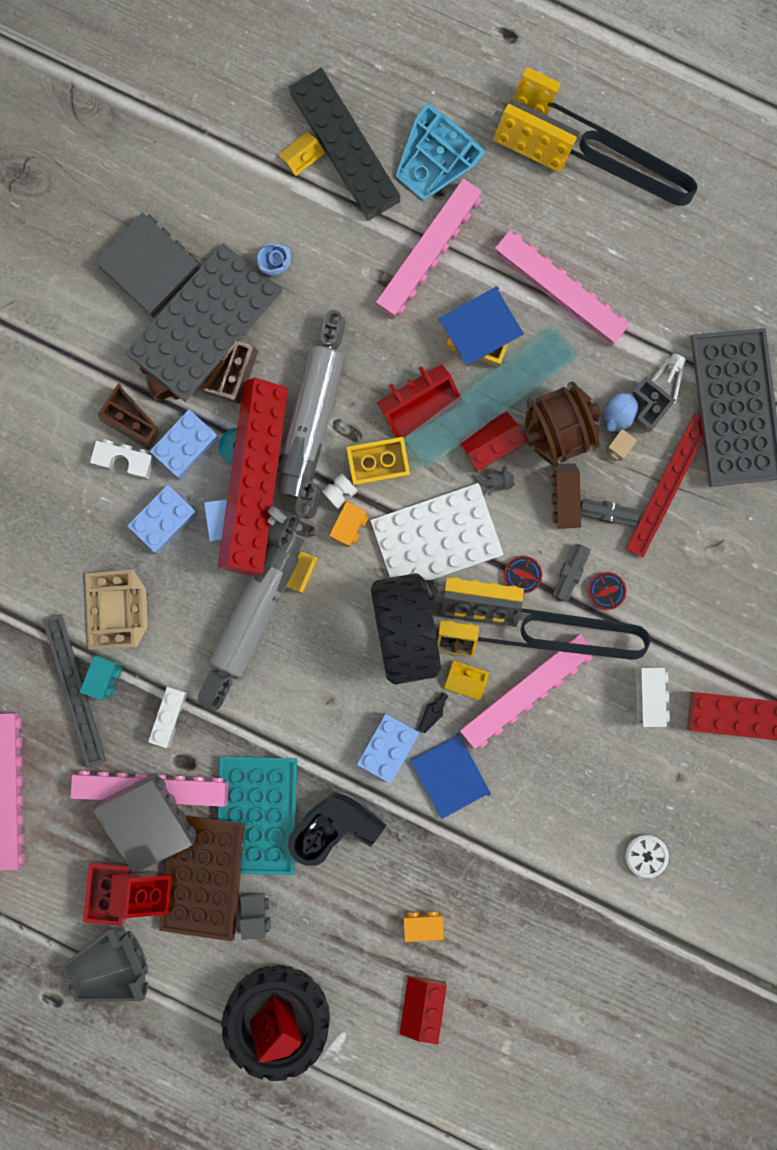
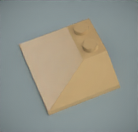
M130 569L86 573L88 650L137 647L148 628L146 588L135 571Z

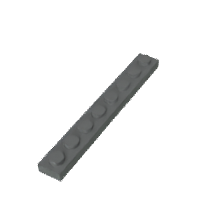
M60 614L44 619L42 621L86 766L90 767L106 762L87 695L80 693L83 681L63 615Z

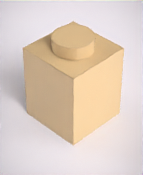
M622 429L606 449L609 452L608 455L616 461L618 459L622 461L638 440Z

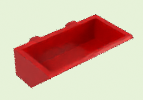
M442 364L429 372H425L422 366L418 367L421 374L419 378L407 381L408 384L398 390L395 389L392 383L388 386L392 393L376 402L396 438L404 437L405 439L464 404L451 374Z

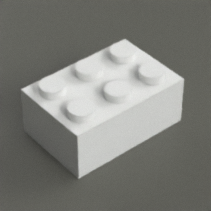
M636 668L637 726L667 727V722L670 721L669 710H666V703H669V692L666 691L665 683H668L669 678L665 668Z

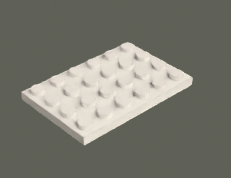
M479 483L370 520L390 578L417 573L425 580H433L504 555Z

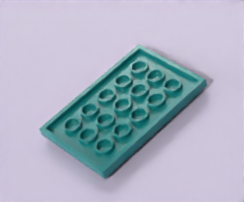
M220 756L219 778L229 782L228 805L224 807L218 806V819L246 823L241 874L294 875L295 859L290 854L288 841L289 836L296 828L298 758Z

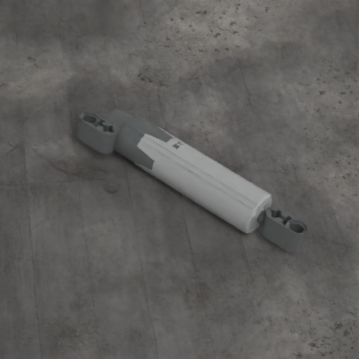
M330 310L325 315L320 334L323 346H311L309 348L278 469V474L282 475L278 492L282 495L296 498V513L305 519H311L316 515L321 497V488L313 482L345 358L343 353L334 350L341 344L346 325L345 318L337 310ZM339 317V321L336 324H332V319ZM308 489H314V492L308 493ZM305 505H309V512L303 514V507Z
M279 509L288 517L283 524L277 520L273 526L269 525L267 540L269 544L266 547L263 574L250 577L209 660L210 664L219 670H212L208 674L198 694V702L212 710H218L222 706L231 688L232 679L229 677V674L242 677L298 564L299 559L297 555L305 540L294 535L299 524L298 515L285 509Z

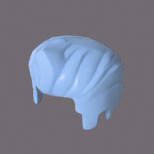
M278 243L266 244L257 254L259 269L269 276H279L290 266L291 250L284 245Z
M619 393L609 401L604 411V420L606 421V429L613 432L626 429L632 425L638 413V403L633 394Z

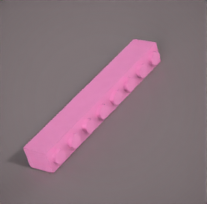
M463 178L376 301L378 308L394 319L397 315L401 316L406 309V302L413 300L418 292L416 291L418 285L425 283L428 278L426 274L430 268L434 270L439 262L438 257L440 254L444 255L450 247L448 244L452 238L456 239L461 231L459 227L462 223L466 224L472 215L470 213L473 208L477 209L482 202V191Z
M509 231L496 246L494 254L613 346L629 326L627 320L623 316H617L613 313L612 308L608 304L599 302L594 293L585 291L580 282L575 279L571 280L562 268L559 267L557 269L552 265L553 262L548 257H542L538 254V250L533 245L524 243L522 241L523 238L519 234Z
M578 634L568 642L589 645L581 634ZM557 651L462 727L460 732L474 749L477 747L481 749L488 743L487 739L490 736L496 737L503 731L502 727L505 724L511 725L518 719L517 715L520 712L526 713L533 707L532 703L536 699L541 701L548 695L547 691L551 687L556 689L563 683L562 679L566 675L570 677L578 671L577 667L581 663L587 664L593 659V656Z
M19 713L0 714V870H18L25 862V855L22 853L24 834L21 833V826L24 824L21 806H23L24 798L20 792V787L23 786V776L20 775V767L23 766L20 748H22L23 742L22 737L19 736V729L22 728V718L19 717Z
M81 770L78 771V774L72 775L71 798L103 800L147 778V774L136 773L135 777L128 776V773L118 772L116 776L109 775V772L99 771L97 775L90 774V771ZM158 774L165 781L168 792L175 797L176 804L222 807L228 805L229 782L223 781V778L212 777V781L204 780V777L193 776V779L189 780L185 779V776L174 775L173 779L166 778V775Z

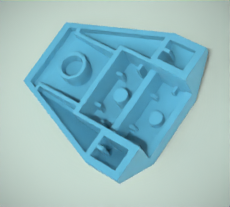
M427 102L415 119L396 177L419 197L426 200L474 168L486 151L449 117Z

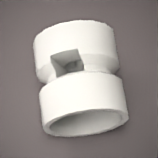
M342 473L334 479L333 485L329 484L322 490L323 494L337 509L346 503V498H351L358 492Z

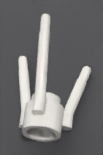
M672 354L670 359L666 358L665 363L651 379V381L655 382L667 366V369L671 371L667 383H670L674 374L678 373L673 394L675 400L677 399L682 375L686 368L684 366L686 359L679 354Z

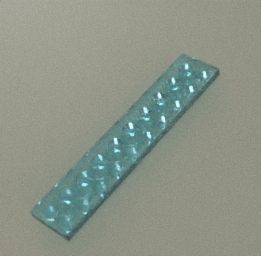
M554 326L404 437V441L424 468L428 469L576 359L578 354L559 329Z

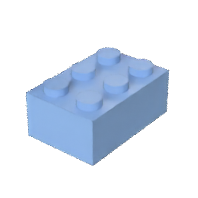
M188 410L150 452L181 480L217 442L219 437L191 410Z
M167 485L135 517L128 527L149 548L159 554L198 513L171 486Z
M386 713L357 765L391 784L418 737L419 731Z

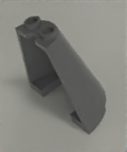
M123 926L111 928L60 966L62 976L70 981L69 992L75 1002L142 1001L148 991L149 983L145 982V974H148L145 955L131 931L126 932Z

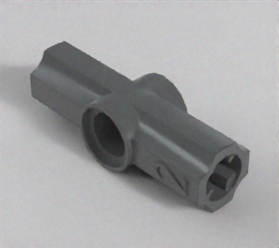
M583 498L581 502L582 516L598 518L600 521L607 523L617 522L631 526L637 525L639 510L619 506L618 503L609 501L599 502Z
M575 543L568 561L565 562L561 570L560 579L552 596L568 602L575 585L578 584L583 574V567L591 549Z

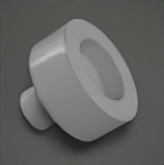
M274 505L268 510L271 517L267 522L272 526L277 520L283 524L288 518Z

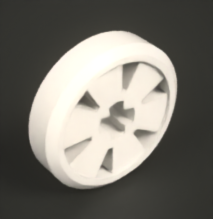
M645 834L637 836L630 841L626 848L625 860L629 869L637 876L653 878L660 875L667 867L669 853L666 845L659 838ZM647 851H650L649 855L652 856V858L650 860L647 859V861H644V857L642 856V854L644 852L647 853Z

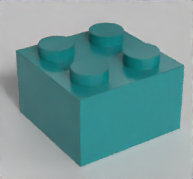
M94 656L80 693L101 701L108 700L109 697L112 698L116 690L114 686L115 681L120 679L123 672L122 664L103 656Z

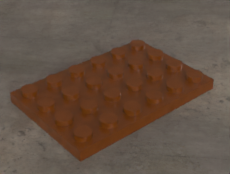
M186 815V820L195 829L197 837L192 846L166 858L165 874L172 875L168 915H161L159 931L234 941L246 823Z

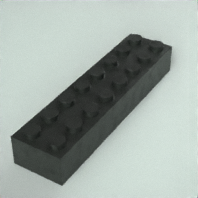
M322 67L289 86L290 95L366 219L369 221L400 203L399 192Z

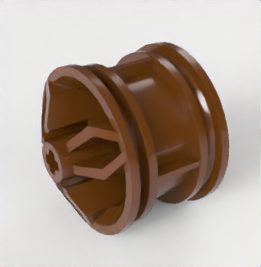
M573 381L567 384V388L561 387L558 390L536 397V403L532 398L526 399V428L523 431L529 447L534 446L535 453L553 468L558 466V460L564 462L567 459L589 452L590 448L593 451L600 449L599 432L602 419L600 408L596 402L591 404V397Z

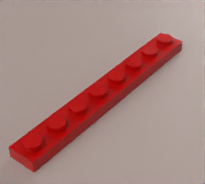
M693 414L625 549L641 558L644 557L703 441L701 417L699 415Z

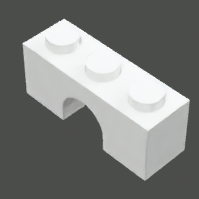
M102 439V442L96 441L90 461L91 464L112 470L114 462L118 458L124 457L129 462L128 474L149 480L154 461L150 451L139 449V452L131 450V446L121 444L120 447L113 445L114 442Z
M171 686L166 688L148 741L149 743L164 748L170 747L176 730L175 725L183 709L188 692Z

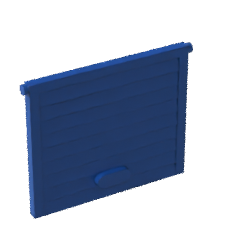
M498 286L437 319L439 323H442L466 366L524 335L499 293Z
M459 733L456 734V737L411 760L441 819L485 795H491Z

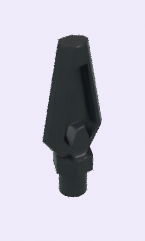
M444 692L433 703L427 705L418 728L421 732L426 733L443 716V708L448 698V695Z

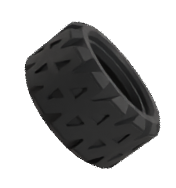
M413 573L376 580L370 590L387 680L397 685L435 678L441 670V662L425 579L420 574Z
M269 965L254 970L250 975H246L231 993L223 1012L221 1023L222 1039L225 1049L229 1051L230 1058L240 1069L243 1067L247 1074L261 1080L266 1078L270 1081L287 1080V1077L294 1078L299 1076L318 1060L327 1042L330 1011L329 1005L326 1002V996L319 984L315 983L311 976L302 970L292 969V966L275 965L270 967ZM282 993L291 996L300 1003L306 1012L309 1024L308 1032L299 1048L289 1057L261 1063L258 1061L254 1040L246 1028V1008L253 1000L264 994Z

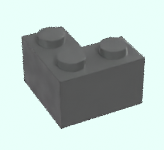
M646 376L631 393L636 400L645 406L634 422L649 433L676 401Z
M265 893L242 894L240 897L242 914L240 919L241 940L265 938L271 929V919L267 917L266 912L270 908L269 898H265Z

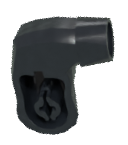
M337 790L307 813L299 826L289 836L288 848L291 856L298 863L305 866H317L325 861L333 846L340 842L345 834L354 835L353 838L371 847L387 824L373 811L371 812L361 801Z

